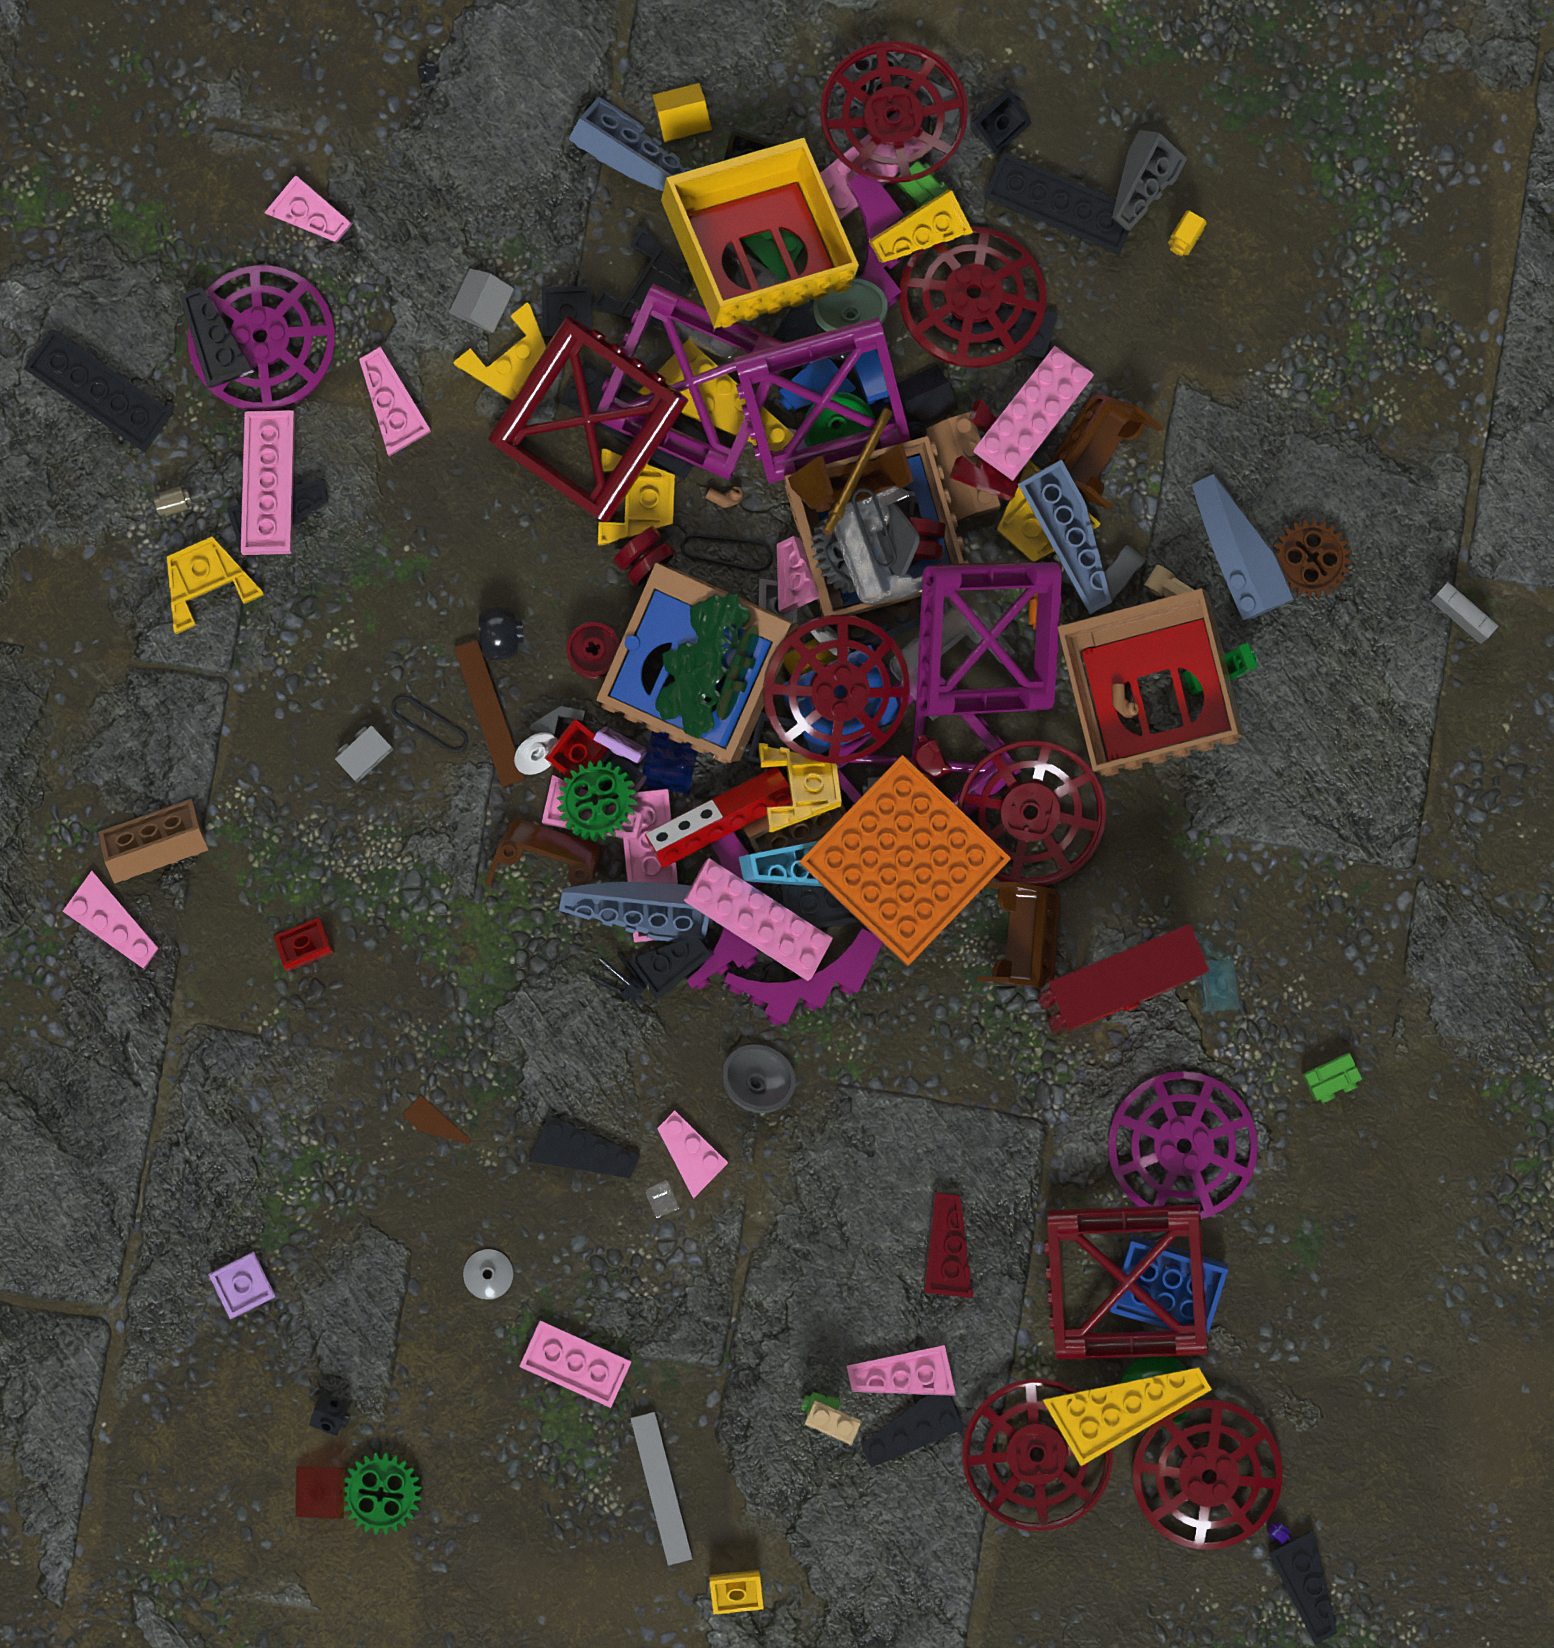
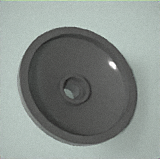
M746 1045L736 1049L728 1056L722 1069V1083L726 1093L737 1105L748 1111L756 1113L776 1111L789 1102L795 1090L796 1077L789 1061L775 1049L764 1045ZM751 1085H756L758 1089L753 1088Z

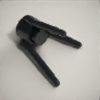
M618 952L617 955L633 977L629 976L626 978L602 956H599L598 960L623 982L621 988L624 991L594 975H590L589 978L621 995L626 1001L628 998L635 1001L647 986L642 983L643 981L622 952Z

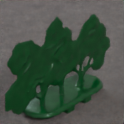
M728 593L725 597L715 594L712 597H708L705 602H699L691 606L690 622L698 636L697 642L695 644L684 642L678 646L676 651L669 650L662 654L665 671L674 676L675 682L671 683L668 687L662 688L655 702L656 710L660 712L663 720L675 719L680 715L684 732L697 739L701 738L702 733H708L714 729L715 722L711 713L713 705L717 703L716 713L720 720H725L731 714L739 693H745L748 683L744 682L748 668L753 669L756 663V659L752 657L758 643L759 630L755 625L750 626L744 631L739 640L738 629L744 627L750 621L751 614L747 607L739 603L738 593ZM732 622L737 624L736 629H733L731 626ZM725 628H729L732 632L731 639L734 640L733 642L726 639L724 635ZM726 642L729 644V647L723 648L722 645ZM734 648L736 651L730 668H724L722 657L726 651ZM726 675L723 688L719 694L715 686ZM710 697L712 698V700L710 702H706L704 698Z

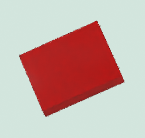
M573 719L544 758L552 767L571 780L573 778L571 770L578 774L580 772L579 765L588 769L589 761L596 767L598 761L602 760L610 748L593 740L595 735L579 721Z
M320 917L274 935L283 968L288 972L334 953Z

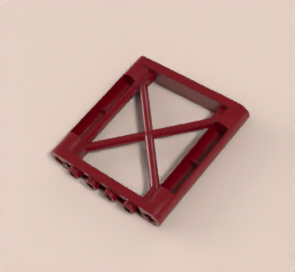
M566 316L488 439L497 448L596 518L609 522L684 409L688 399L667 384L664 376L657 372H650L645 368L646 364L638 358L634 357L632 359L626 355V350L616 343L612 345L606 341V336L596 329L591 330L578 320ZM584 344L655 393L656 396L652 402L592 414L579 355ZM570 357L582 416L526 425ZM650 414L605 482L594 423ZM584 425L596 482V488L592 494L522 446L520 443L524 437Z
M1200 1205L1048 1210V1240H1045V1255H1049L1050 1265H1046L1047 1280H1051L1052 1290H1048V1305L1053 1306V1315H1049L1050 1330H1054L1057 1360L1208 1355ZM1168 1231L1128 1275L1082 1235ZM1177 1236L1190 1237L1195 1324L1182 1325L1135 1283ZM1074 1240L1120 1282L1080 1328H1067L1062 1241ZM1127 1290L1132 1292L1174 1330L1089 1333Z

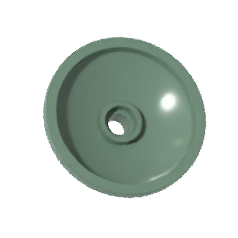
M854 278L852 287L848 291L828 294L823 299L814 300L813 304L814 317L819 326L825 331L876 317L880 318L882 325L888 311L887 299L882 290L869 281Z

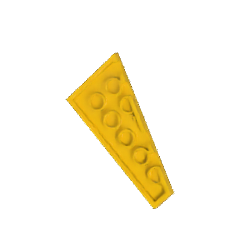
M689 339L682 345L694 376L718 367ZM675 354L657 372L666 378V383L669 385L685 380ZM725 374L699 384V390L714 428H719L737 437L745 419L742 405L746 404L745 398H739L736 387L737 383L729 375ZM645 386L638 391L643 396L652 392ZM689 389L681 391L680 393L688 399L682 414L701 422ZM762 407L760 417L770 452L785 449L794 434ZM749 437V442L753 445H758L756 439L751 440V437Z
M1197 1367L1043 1399V1402L1080 1466L1212 1389L1201 1370Z

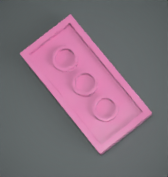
M540 1320L519 1367L611 1408L632 1361Z

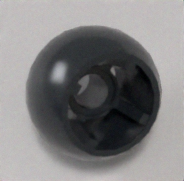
M493 607L480 613L478 618L482 656L493 661H502L518 653V643H524L522 621H516L515 613L504 607Z

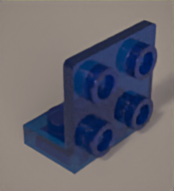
M652 731L643 766V774L648 779L643 785L689 794L698 751L690 748L692 744L689 742L679 743L668 738L669 733L667 732L657 733Z

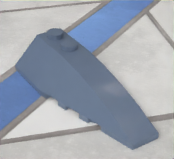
M600 97L579 118L568 139L575 143L577 147L596 157L600 162L607 164L634 180L661 191L664 190L666 177L692 170L689 167L684 168L681 166L679 158L674 153L668 154L660 147L662 143L656 137L651 139L644 133L645 128L639 122Z
M1060 460L1017 483L1089 614L1112 603L1086 503L1063 461Z
M1212 474L1192 484L1209 540L1242 619H1253L1294 600V595L1276 554L1267 546L1258 530L1251 525L1245 513L1235 504L1232 496L1216 475Z
M660 882L587 884L562 888L559 911L588 920L591 918L599 919L604 925L612 926V924L625 927L627 932L635 933V931L647 934V938L662 941L679 942L699 934L705 940L709 922L708 916L684 902L691 888L690 885Z

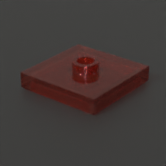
M297 1466L295 1517L343 1519L345 1468Z

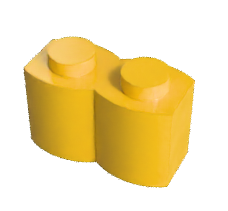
M1187 210L1168 241V244L1171 246L1170 250L1179 256H1183V254L1189 255L1207 224L1205 219Z

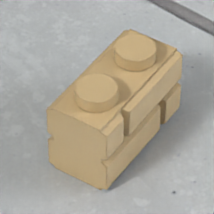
M814 1400L804 1424L851 1445L862 1421Z

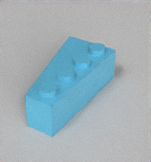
M819 841L740 856L739 862L743 880L745 882L824 887L799 863Z

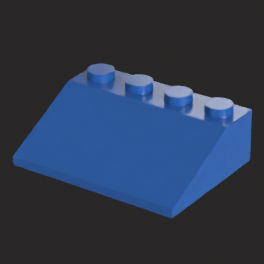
M858 650L848 655V662L859 668L869 657ZM875 665L866 674L869 687H883L881 674ZM813 670L800 676L797 685L810 686V682L816 672ZM838 685L834 688L833 694L836 698H840L845 694L844 685ZM782 695L783 701L785 702L795 724H797V721L795 720L790 710L788 695ZM796 696L798 708L804 718L814 710L809 696ZM895 697L889 698L886 711L877 724L879 729L894 723L900 707ZM882 698L868 699L867 705L863 710L871 719L878 711ZM823 716L811 725L819 732L832 735L833 721ZM856 717L844 721L842 735L853 733L864 726ZM806 731L801 733L810 752L819 755L829 752L831 742L816 739ZM843 742V743H841V746H842V745H845V744H847V743H849V742Z
M1131 1235L1121 1270L1128 1275L1157 1242ZM1168 1246L1135 1283L1182 1325L1195 1324L1191 1254L1188 1251ZM1203 1256L1207 1331L1209 1334L1228 1272V1265L1225 1262ZM1129 1290L1110 1309L1112 1313L1172 1330Z

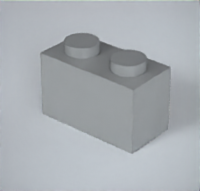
M372 726L368 729L363 727L354 736L356 740L350 746L346 743L336 753L338 757L335 760L356 783L393 751V748Z

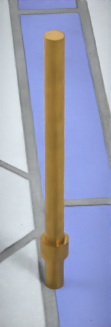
M883 409L836 504L832 505L828 513L829 518L822 530L825 534L832 535L838 521L842 520L846 512L845 507L892 415L889 409Z

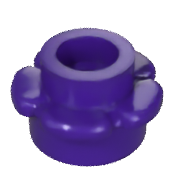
M1280 1522L1276 1525L1270 1524L1271 1528L1267 1532L1270 1537L1282 1545L1286 1540L1290 1541L1291 1538L1288 1536L1290 1530Z

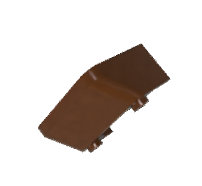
M1096 394L1087 402L1048 466L1062 460L1082 498L1087 502L1110 510L1113 505L1102 497L1104 483L1097 478L1122 439L1133 440L1138 438L1145 426L1158 431L1162 429V426L1139 406L1103 394Z
M903 443L896 445L878 459L868 461L853 493L860 488H867L874 492L880 502H885L893 499V494L912 483L914 480ZM818 456L788 478L790 487L811 509H816L817 512L826 511L833 504H836L856 463L826 468L823 456ZM860 492L856 495L855 500L856 502L873 500V498L867 492ZM852 495L847 504L852 503Z
M515 819L508 824L503 834L485 884L487 887L493 888L500 864H516L522 856L523 849L570 864L568 880L572 886L593 884L601 862L602 852L599 846L593 842L522 819Z
M988 882L984 887L999 889L998 903L1003 910L1009 911L1006 960H998L992 968V977L977 976V981L998 985L1044 987L1048 982L1054 980L1060 907L1058 892L1055 889L1019 882Z

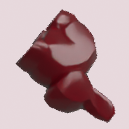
M920 734L917 736L918 744L914 751L913 761L917 769L931 783L938 787L936 779L952 772V768L946 762L938 739H929L928 736Z

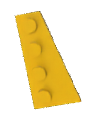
M946 190L870 239L869 243L879 262L884 263L911 254L914 251L932 247V245L947 242L962 235L971 234L973 231L952 190Z

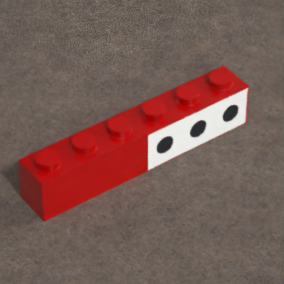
M776 766L645 833V837L660 866L664 868L767 815V808L782 807L790 803V786Z

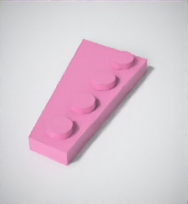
M381 347L360 358V364L388 456H391L427 435L431 430Z
M554 775L551 778L542 823L544 825L567 828L565 825L568 821H563L560 818L565 812H560L557 809L563 803L557 797L564 796L559 787H567L568 784ZM581 789L579 797L585 796L588 791ZM597 797V802H595L594 804L598 805V800H600L601 798ZM616 805L610 806L606 814L612 815L616 811ZM586 811L583 814V820L590 819L592 811ZM635 812L636 815H628L627 818L631 821V824L625 822L622 824L624 832L617 828L615 830L616 837L639 840L644 816L638 812Z
M945 1345L847 1366L852 1392L956 1396Z

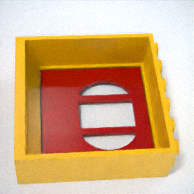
M805 138L666 177L661 202L714 328L721 326L723 328L730 327L733 323L744 319L750 321L767 312L774 314L784 307H797L807 300H820L828 294L834 292L844 293L852 287L859 265ZM778 229L794 234L803 243L808 260L806 269L801 275L797 274ZM770 231L790 280L760 288L739 239ZM729 243L734 248L751 290L735 285L723 270L722 254Z

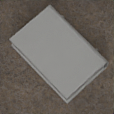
M1449 582L1430 600L1480 644L1487 640L1498 627L1493 620Z

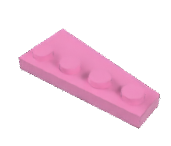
M91 871L63 912L145 969L159 948L100 881L97 875Z

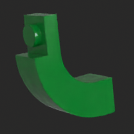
M1248 643L1238 646L1224 655L1231 681L1258 668L1256 654ZM1188 670L1182 673L1191 697L1203 692V688L1195 675Z

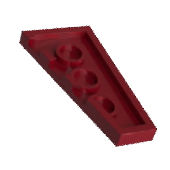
M934 1193L923 1293L974 1298L970 1282V1267L968 1266L967 1244L964 1236L961 1198L959 1195Z

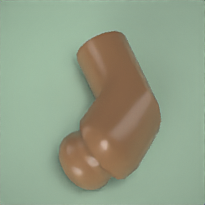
M737 486L732 487V490L725 493L710 488L706 499L723 508H728L742 500L743 491Z
M1112 685L1113 707L1126 718H1132L1137 715L1139 711L1138 705L1125 699V685Z

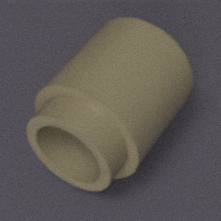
M182 486L159 492L158 496L153 497L159 516L164 514L169 516L188 510V504L192 503L188 489L183 490Z

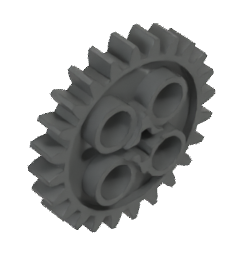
M866 39L865 46L870 45L869 39ZM856 42V50L862 48V45ZM848 47L847 51L850 55L852 52L856 50L852 49L851 47ZM886 52L888 65L891 67L906 69L909 67V62L902 63L905 56L904 53L897 56V52ZM845 54L840 55L841 60L847 57ZM870 55L859 60L868 64L869 67L866 70H858L855 66L856 63H854L843 75L855 83L863 75L871 72L872 61L874 58L877 59V55ZM890 75L892 86L908 88L912 83L906 80L908 79L907 77ZM880 77L875 78L873 93L882 88ZM870 81L863 86L867 94L869 92ZM836 82L834 87L840 89L836 91L835 95L844 96L840 103L843 105L848 91ZM854 97L850 111L854 108L857 109L856 116L859 117L864 112L865 104Z
M845 513L842 520L838 521L832 535H827L822 530L829 516L824 517L823 520L818 522V527L813 529L816 535L811 536V539L816 542L815 545L811 546L816 551L812 558L818 559L819 563L816 565V568H822L823 570L820 576H827V584L834 582V589L841 588L843 593L846 591L852 593L865 588V585L871 583L870 578L875 577L872 570L877 569V566L872 563L873 559L860 523H855V518L853 516L848 517L847 513Z

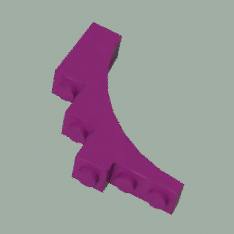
M868 167L865 169V171L872 173ZM858 174L847 183V187L857 201L864 219L867 236L866 261L861 279L875 284L882 290L889 308L899 300L897 295L901 290L884 268L887 267L890 270L901 260L896 258L884 263L879 262L869 240L900 221L899 218L904 214L879 181Z
M732 832L711 843V846L718 856L721 866L743 880L739 857L750 854L735 833ZM747 882L756 889L764 884L760 882ZM724 927L722 935L713 951L714 955L686 981L692 990L695 987L700 990L711 982L709 977L716 972L720 976L731 968L729 963L732 961L738 969L742 966L747 969L757 962L755 957L759 953L753 945Z
M862 928L853 944L843 955L822 971L815 973L809 981L802 978L789 982L764 983L747 980L728 973L724 983L728 985L727 990L739 996L743 992L750 996L749 1001L761 1007L763 1003L767 1004L768 1006L764 1012L768 1016L767 1021L780 1027L781 1023L787 1025L799 999L804 1000L803 1006L813 1011H816L817 1007L822 1009L835 983L839 985L838 990L850 996L853 992L858 994L883 943L873 933Z

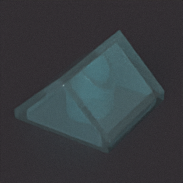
M1234 959L1206 961L1210 972L1197 979L1201 1014L1240 1009Z

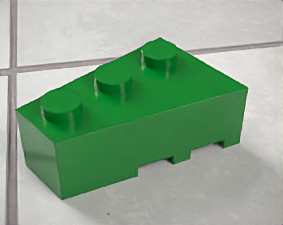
M778 229L795 267L805 247L794 234ZM770 231L739 239L746 251L757 260L776 283H781L788 279L789 275Z

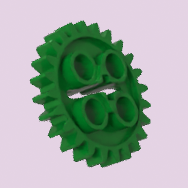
M601 760L598 761L597 767L591 761L588 763V769L579 765L580 772L578 774L571 770L573 778L571 780L564 778V781L568 784L567 787H559L564 796L557 797L563 803L557 809L560 812H565L560 818L563 821H568L565 826L568 829L573 828V833L576 836L581 833V837L584 840L590 835L594 842H596L598 835L604 841L607 839V833L616 837L615 830L617 828L624 832L622 824L624 822L631 824V821L627 818L628 815H636L631 806L638 805V802L632 799L638 793L635 790H630L635 784L632 780L627 781L630 776L626 772L621 774L622 769L619 766L614 769V765L611 762H608L605 767ZM612 782L611 789L603 791L604 784ZM583 787H588V793L583 797H579V791ZM616 795H619L617 799H612ZM597 797H600L601 799L598 800V805H595L594 803L597 802ZM612 805H616V811L612 815H607V809ZM586 811H592L591 818L583 820V814Z
M374 1453L373 1461L366 1455L364 1456L365 1464L363 1465L360 1461H356L358 1469H348L352 1477L343 1478L348 1483L347 1487L340 1488L341 1491L347 1493V1496L340 1499L341 1501L348 1502L343 1511L351 1510L352 1514L348 1519L351 1520L356 1517L358 1519L356 1527H359L362 1523L365 1524L364 1532H368L371 1527L374 1528L375 1535L379 1533L380 1528H383L385 1535L389 1533V1527H392L397 1532L398 1523L406 1527L407 1522L405 1518H415L410 1511L420 1509L418 1505L414 1504L415 1501L422 1500L421 1496L416 1495V1491L421 1490L422 1486H415L414 1484L420 1477H412L410 1475L414 1471V1467L408 1470L405 1469L407 1460L401 1464L397 1463L398 1455L389 1460L388 1453L384 1454L383 1459H380L378 1453ZM370 1472L374 1473L377 1477L376 1485L371 1487L367 1486L364 1482V1476ZM391 1476L401 1478L402 1486L400 1489L395 1490L390 1487L389 1479ZM381 1487H384V1492L400 1493L404 1497L385 1496L381 1501L378 1495L361 1494L359 1490L378 1491ZM363 1498H370L373 1501L374 1508L372 1511L366 1512L361 1508ZM388 1501H395L398 1504L399 1511L397 1514L391 1515L386 1511V1503Z

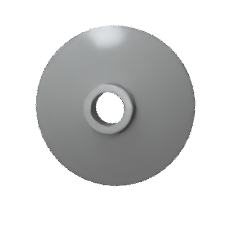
M485 1249L474 1253L467 1260L463 1271V1278L467 1289L476 1297L495 1299L502 1296L510 1288L513 1281V1268L509 1259L504 1254L496 1250ZM487 1269L492 1271L490 1279L483 1277V1272Z

